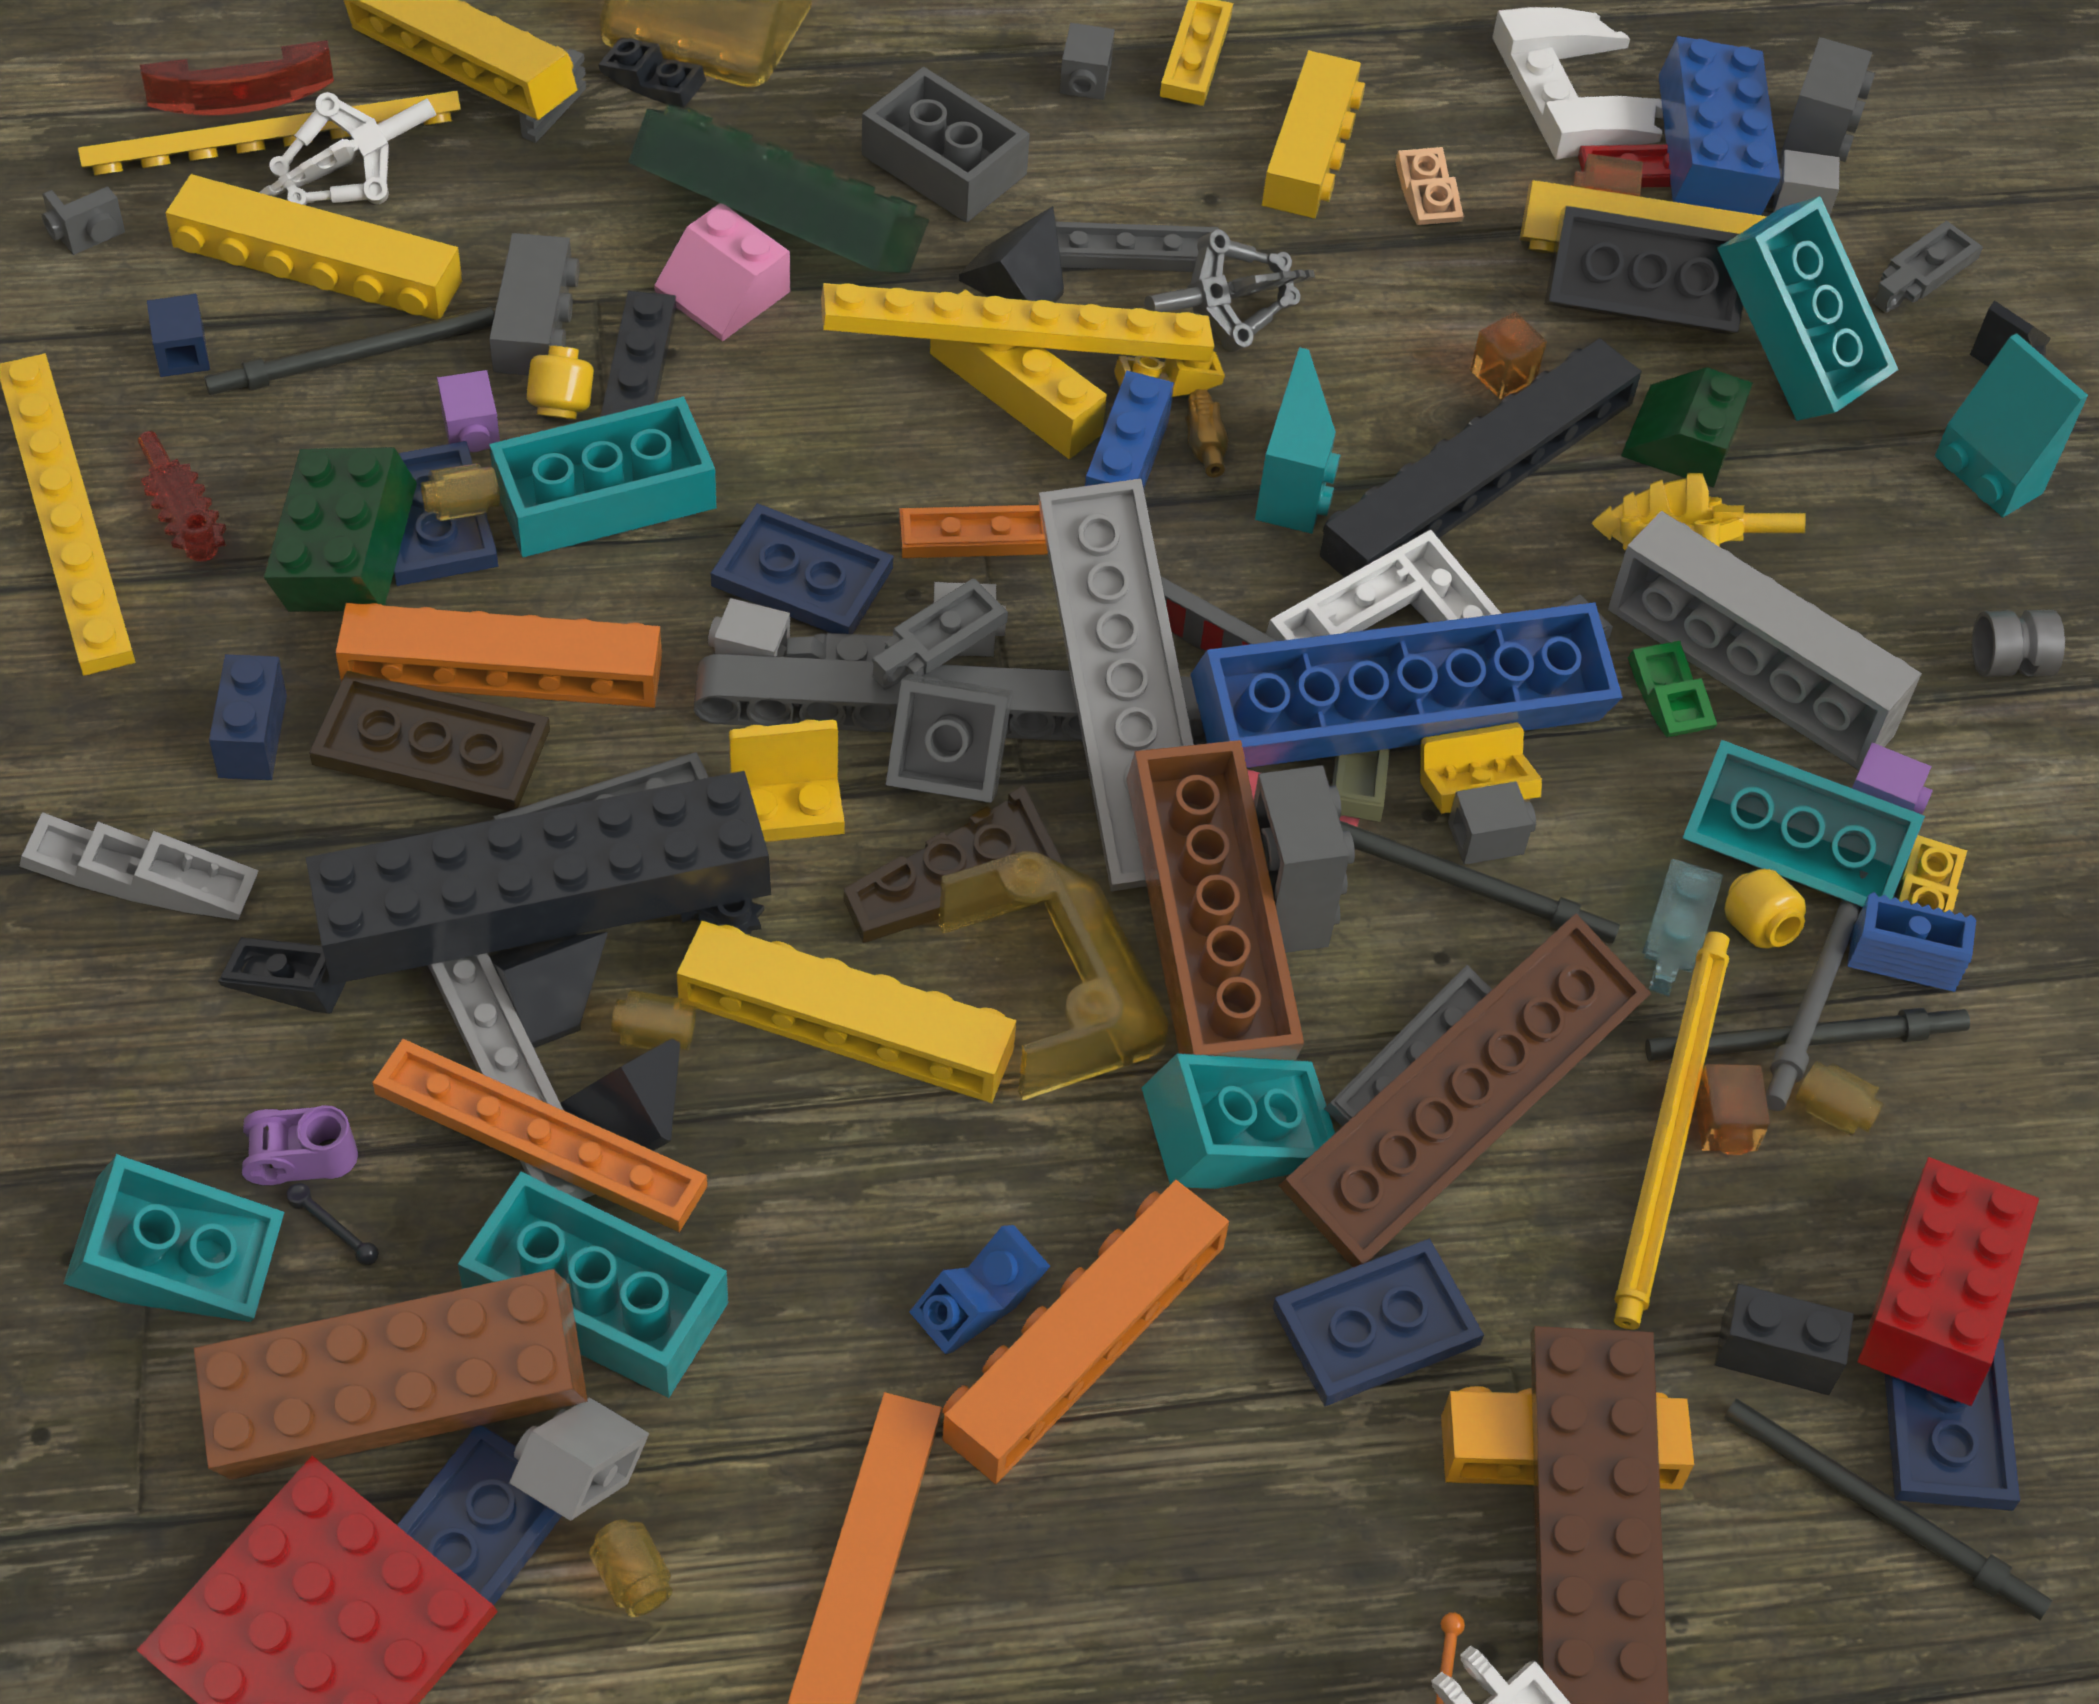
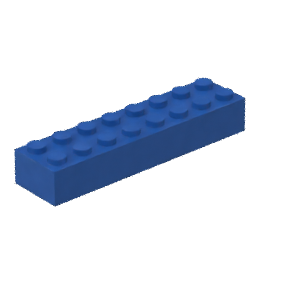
M1595 602L1210 649L1204 653L1190 674L1207 744L1241 740L1247 768L1421 745V740L1424 737L1515 722L1519 723L1524 731L1600 721L1623 698Z

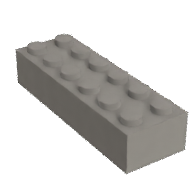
M1663 511L1627 546L1608 607L1609 611L1660 644L1681 641L1687 661L1859 771L1872 742L1885 747L1895 736L1922 673Z

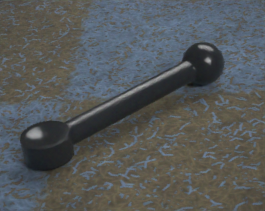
M297 1183L290 1186L287 1191V1198L293 1208H305L355 1251V1257L359 1263L371 1265L377 1260L378 1248L373 1243H363L312 1200L311 1192L307 1185Z

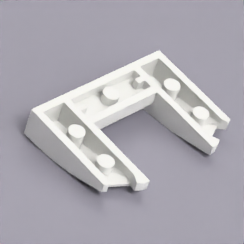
M1529 7L1498 11L1492 38L1555 160L1578 156L1580 146L1646 145L1660 142L1662 130L1654 125L1655 117L1663 119L1661 99L1627 96L1579 98L1558 60L1628 48L1630 38L1622 31L1615 32L1600 21V16L1597 13L1551 7Z
M1429 530L1271 618L1266 635L1277 641L1363 631L1408 604H1411L1429 623L1501 614V612L1437 536Z

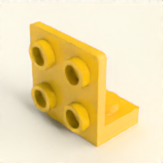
M804 720L799 723L772 726L751 725L746 728L729 731L730 773L745 771L765 842L844 834L845 821L838 783V726L836 720Z

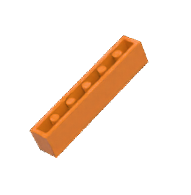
M346 603L336 648V658L341 682L346 671H351L437 692L655 708L662 663L660 626L644 625L641 623L624 624L597 622L588 619L543 618L536 615L515 616L489 614L483 611L461 612L436 610L430 607L407 608L384 606L377 603Z
M1175 1180L1162 1194L1157 1191L1152 1192L1138 1208L1135 1215L1136 1220L1124 1232L1121 1229H1116L1107 1237L1098 1251L1099 1258L1087 1270L1083 1267L1077 1268L1063 1284L1060 1290L1061 1296L1048 1309L1045 1306L1037 1308L1025 1322L1021 1330L1023 1335L1010 1348L1005 1345L1000 1346L985 1363L982 1369L983 1375L971 1388H968L966 1385L958 1388L944 1405L942 1410L944 1414L942 1440L994 1484H997L1224 1248L1229 1220L1179 1181Z

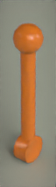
M1455 1612L1446 1614L1441 1620V1628L1445 1633L1440 1673L1442 1672L1451 1678L1457 1636L1465 1628L1464 1619ZM1437 1694L1436 1704H1445Z

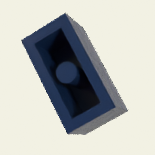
M225 654L209 737L218 778L273 779L287 698L279 657Z

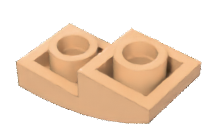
M1443 147L1399 150L1395 159L1397 172L1405 200L1416 224L1461 222L1464 215L1455 177H1449Z

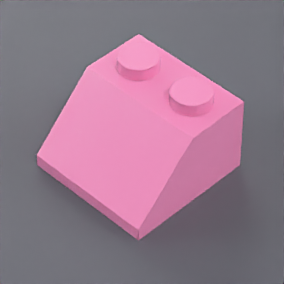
M721 202L687 226L654 285L655 292L658 294L676 295V308L723 342L790 292V251Z

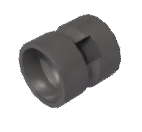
M2024 610L2021 618H2018L2013 611H1982L1978 614L1972 633V653L1979 675L1984 677L2013 676L2017 670L2025 676H2053L2058 673L2064 657L2065 635L2062 620L2057 611Z

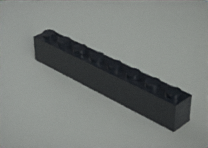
M1600 338L1583 350L1581 348L1574 350L1564 363L1550 372L1546 370L1540 373L1530 386L1518 394L1511 393L1506 396L1496 409L1484 417L1477 416L1472 419L1465 429L1452 439H1443L1438 442L1424 458L1415 464L1413 462L1407 463L1398 471L1393 479L1381 487L1374 486L1370 488L1359 502L1347 510H1339L1332 514L1323 527L1324 535L1320 557L1345 578L1429 530L1439 539L1632 405L1642 371Z

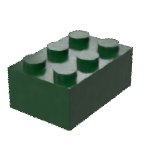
M395 447L299 450L264 574V579L288 612L344 611L346 603H377L385 606L417 485L416 480Z

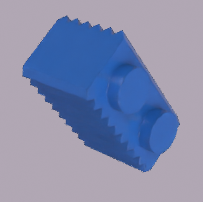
M1873 892L1868 895L1854 925L1847 966L1955 992L1972 959L1976 919L1972 915L1965 918L1961 912L1956 915L1951 910L1943 912L1939 907L1934 910L1929 905L1921 907L1918 902L1911 905L1907 899L1900 902L1896 897L1891 900L1886 895L1878 897Z

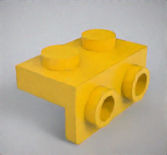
M1517 722L1429 736L1421 740L1420 784L1441 814L1451 812L1456 791L1517 781L1524 800L1541 797L1542 778L1523 754L1524 729Z

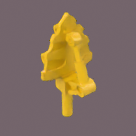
M1689 473L1685 479L1663 483V479L1650 483L1649 489L1636 495L1634 491L1624 496L1623 503L1613 510L1610 505L1592 522L1594 527L1609 540L1613 536L1623 543L1625 551L1629 543L1661 511L1686 524L1693 531L1719 547L1720 543L1725 541H1743L1744 533H1805V513H1744V505H1726L1722 503V499L1719 497H1709V489L1703 473Z

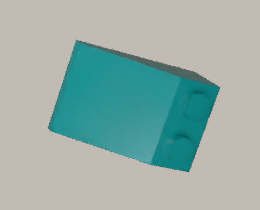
M2016 333L2008 339L1947 424L1935 457L2003 518L2044 493L2088 395Z
M1300 347L1298 349L1265 455L1255 520L1313 534L1318 515L1328 516L1334 487L1326 486V482L1334 484L1341 455L1332 453L1336 432L1309 349Z
M1176 1054L1141 1087L1170 1185L1177 1180L1186 1188L1218 1189L1289 1175L1335 1134L1330 1115L1324 1109L1326 1103L1311 1061Z
M116 1154L96 1179L63 1284L121 1303L251 1322L255 1318L284 1212Z

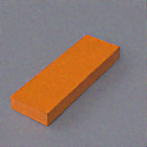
M1039 505L899 508L902 558L1048 555Z

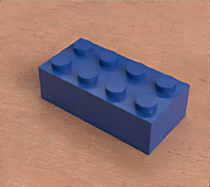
M1677 36L1659 73L1673 202L1762 215L1780 181L1763 51L1709 42L1704 39Z

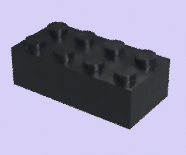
M1565 206L1560 214L1544 304L1730 335L1738 333L1743 303L1717 248L1739 234Z

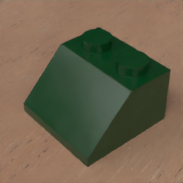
M1705 367L1651 384L1621 457L1683 478H1687L1689 473H1703L1707 486L1714 488L1740 423L1753 382Z

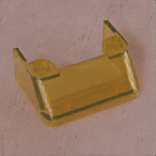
M604 0L600 16L601 39L611 48L621 37L657 43L660 45L663 59L702 65L705 76L743 87H754L765 83L769 79L810 10L812 0Z
M1032 851L1015 853L943 876L941 878L939 927L944 934L1043 902L1083 981V984L1078 985L1070 992L1066 1002V1017L1072 1029L1023 1045L1018 1089L1022 1101L1153 1057L1163 1049L1168 1032V1019L1099 884L1089 875Z

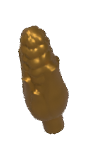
M1197 389L1189 394V415L1185 417L1188 425L1189 446L1195 458L1204 463L1206 474L1209 477L1215 478L1221 476L1225 471L1223 457L1228 448V436L1222 423L1219 402L1214 403L1207 390Z

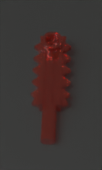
M146 431L142 433L138 438V443L151 468H148L150 475L141 479L142 485L146 486L144 493L145 495L155 497L151 502L152 508L162 510L158 515V520L169 523L164 529L165 534L176 536L171 542L172 548L184 549L187 558L195 561H206L213 558L218 551V547L225 546V540L222 535L227 529L225 524L215 523L219 518V512L208 510L212 505V499L201 497L205 492V486L194 484L199 478L198 473L191 471L190 463L180 465L178 459L171 462L155 432Z

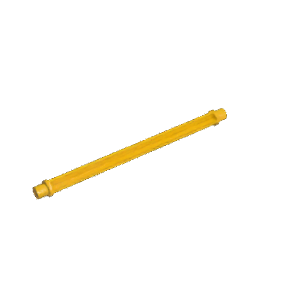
M1712 931L1705 935L1703 947L1698 950L1695 959L1696 963L1618 1290L1614 1298L1617 1303L1614 1323L1625 1329L1634 1330L1639 1328L1642 1313L1648 1309L1650 1303V1294L1724 976L1729 963L1727 949L1730 940L1725 934Z

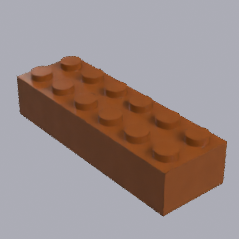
M1241 740L1135 751L1126 781L1179 1054L1296 1061L1304 1045Z
M554 1269L194 1348L208 1469L230 1480L305 1464L311 1456L320 1461L588 1402L570 1286Z

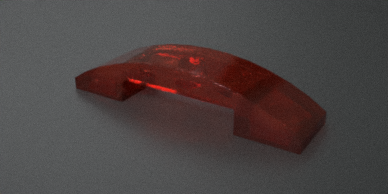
M328 40L281 46L283 59L197 71H189L187 59L140 65L147 104L149 107L175 113L228 115L264 110L296 101L334 82Z

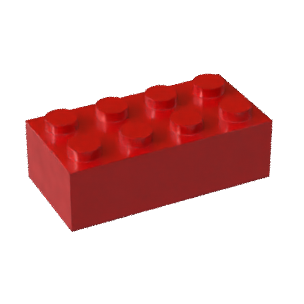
M1928 1157L1909 1200L1857 1363L1972 1406L1993 1362L2039 1198Z

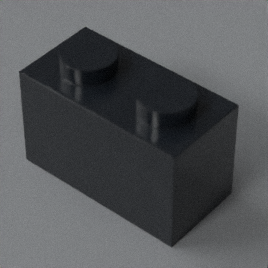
M1738 1284L1722 1316L1714 1366L1830 1395L1847 1365L1854 1313Z

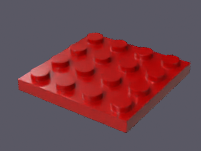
M311 1456L140 1645L137 1651L198 1704H419L498 1611L492 1603L319 1460Z

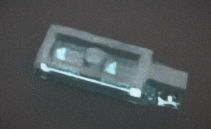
M1672 858L1642 952L1645 953L1644 958L1656 961L1649 990L1669 996L1678 970L1681 969L1691 973L1692 969H1694L1696 955L1703 946L1723 874Z

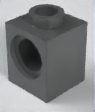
M1070 23L1062 58L1060 94L1104 100L1112 64L1115 29Z

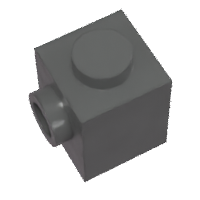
M1515 781L1456 791L1448 824L1462 862L1466 865L1523 855L1530 833L1535 831L1536 816L1533 805L1530 801H1524L1518 783Z

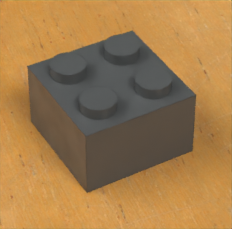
M1819 37L1778 163H1781L1784 150L1840 157L1839 161L1846 162L1854 138L1853 135L1846 134V131L1856 132L1866 103L1857 100V98L1867 99L1875 76L1874 72L1867 71L1872 55L1871 51Z
M914 674L906 675L901 679L886 785L992 802L998 791L1013 690Z

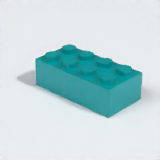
M1821 196L1782 207L1717 248L1796 421L1835 413L1898 370Z
M684 396L489 444L494 486L522 558L717 508L715 467Z
M524 1172L519 1173L458 1263L462 1289L554 1269L570 1286L580 1355L667 1398H670L728 1305L726 1270Z

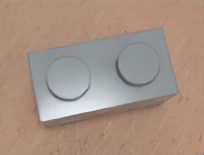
M590 1397L587 1399L588 1402L577 1404L568 1410L561 1409L551 1420L541 1426L530 1427L520 1439L514 1452V1458L519 1461L510 1484L570 1521L628 1484L649 1436V1433Z

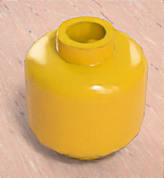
M549 346L548 355H537L532 358L526 396L531 405L538 407L537 415L576 420L577 412H583L589 407L594 370L589 362L578 359L579 349Z
M1760 869L1743 874L1734 880L1729 888L1724 910L1726 919L1755 947L1768 949L1785 946L1800 934L1805 923L1806 905L1803 896L1776 871Z

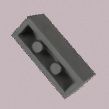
M512 233L490 334L493 373L529 376L532 358L537 355H548L549 346L565 347L566 332L565 329L561 328L563 322L570 323L573 297L572 293H569V288H577L580 272L579 259L571 257L570 238Z

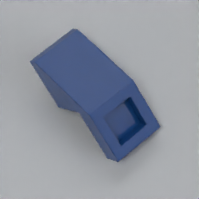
M1014 1225L1001 1226L968 1268L943 1270L909 1312L945 1354H949L1014 1310L1049 1269L1050 1265Z

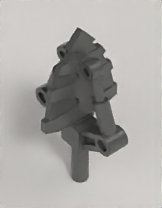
M1215 230L1202 236L1198 241L1197 247L1199 252L1191 283L1187 286L1188 288L1149 295L1145 298L1144 306L1146 310L1170 312L1193 307L1194 313L1209 316L1211 329L1221 339L1224 349L1229 352H1235L1251 345L1254 335L1273 320V315L1279 310L1298 304L1301 296L1299 290L1294 287V284L1313 279L1315 274L1313 270L1309 269L1290 271L1292 259L1286 252L1278 254L1258 252L1254 246L1230 240L1227 233L1223 230ZM1224 256L1248 263L1258 261L1269 264L1271 271L1274 273L1246 276L1227 282L1225 275H1222ZM1276 288L1279 289L1276 302L1268 308L1262 307L1243 323H1241L1229 303H1232V299Z

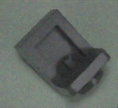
M108 186L66 205L61 202L53 190L43 193L47 212L42 214L45 228L54 241L61 239L73 255L125 232L118 199Z

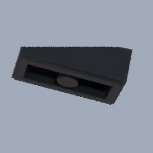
M244 937L240 938L218 980L223 987L309 1011L328 1014L332 1013L346 982L331 985L323 949L320 945Z

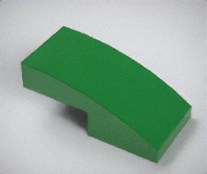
M1681 641L1637 648L1631 651L1627 658L1639 690L1651 715L1666 738L1716 727L1717 722L1702 678L1693 679Z

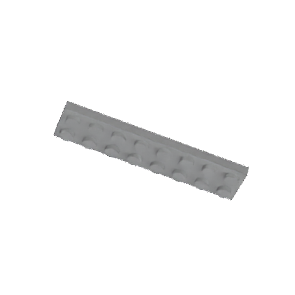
M1133 479L1039 492V509L1110 890L1117 891L1144 887L1147 884L1126 781L1134 752L1194 744L1142 480Z

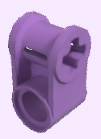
M322 1105L314 1108L292 1110L264 1109L250 1113L244 1119L243 1132L249 1137V1156L242 1162V1175L252 1183L277 1185L287 1181L321 1178L334 1179L351 1171L357 1162L358 1150L348 1118L342 1110L334 1106ZM337 1139L329 1145L318 1146L325 1140Z

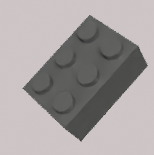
M922 67L862 114V156L966 223L1027 175L1030 133L925 67Z
M1323 765L1259 773L1254 805L1285 953L1329 947L1333 926L1340 923V896L1347 893V865L1354 863L1355 859L1352 835L1349 830L1342 831L1339 821L1341 816L1339 791L1336 786H1329Z

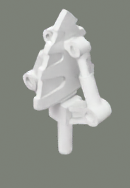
M322 93L316 100V109L294 135L296 140L283 156H276L270 161L271 172L276 177H279V180L272 185H268L259 193L273 197L282 193H288V201L302 205L322 200H332V203L368 200L372 204H382L389 195L387 187L389 145L387 141L436 116V113L426 98L377 124L374 118L340 101L334 94ZM327 121L334 122L351 135L353 140L341 139L290 171L289 165L293 161L294 156L303 145L308 146ZM359 153H361L364 159L366 182L363 184L331 186L330 190L306 193L303 189L298 188L352 164Z

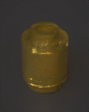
M479 463L430 470L429 481L421 482V493L427 513L435 512L438 521L487 514L489 508L500 505L498 481L492 466L481 467Z
M630 990L626 1000H616L611 1032L620 1033V1045L651 1050L672 1038L680 1042L681 1050L689 1051L695 1028L697 1007L685 1005L683 998Z
M1818 1061L1810 1069L1795 1100L1806 1105V1112L1852 1137L1859 1128L1869 1132L1884 1106L1883 1102L1875 1099L1880 1088L1834 1063L1827 1067Z
M621 1519L606 1525L596 1534V1542L591 1547L589 1556L617 1607L625 1608L630 1617H639L654 1611L671 1597L673 1590L668 1583L671 1579V1573L643 1523H629L627 1520Z

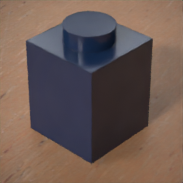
M197 294L147 300L152 342L160 377L210 370L204 326Z

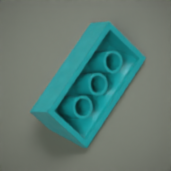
M1721 740L1682 839L1760 869L1774 870L1786 879L1863 907L1868 895L1873 892L1878 897L1886 895L1890 900L1893 898L1925 816ZM1860 870L1868 873L1863 879L1860 877Z

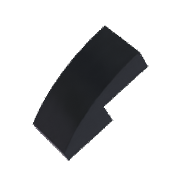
M621 37L598 64L601 73L627 89L650 99L685 108L706 81L702 65L663 59L659 44L633 38Z

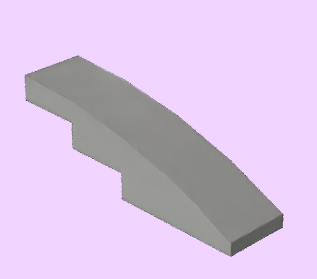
M43 812L21 856L19 867L78 887L129 901L186 913L235 920L240 918L259 871L153 831L148 841L97 822L94 831Z

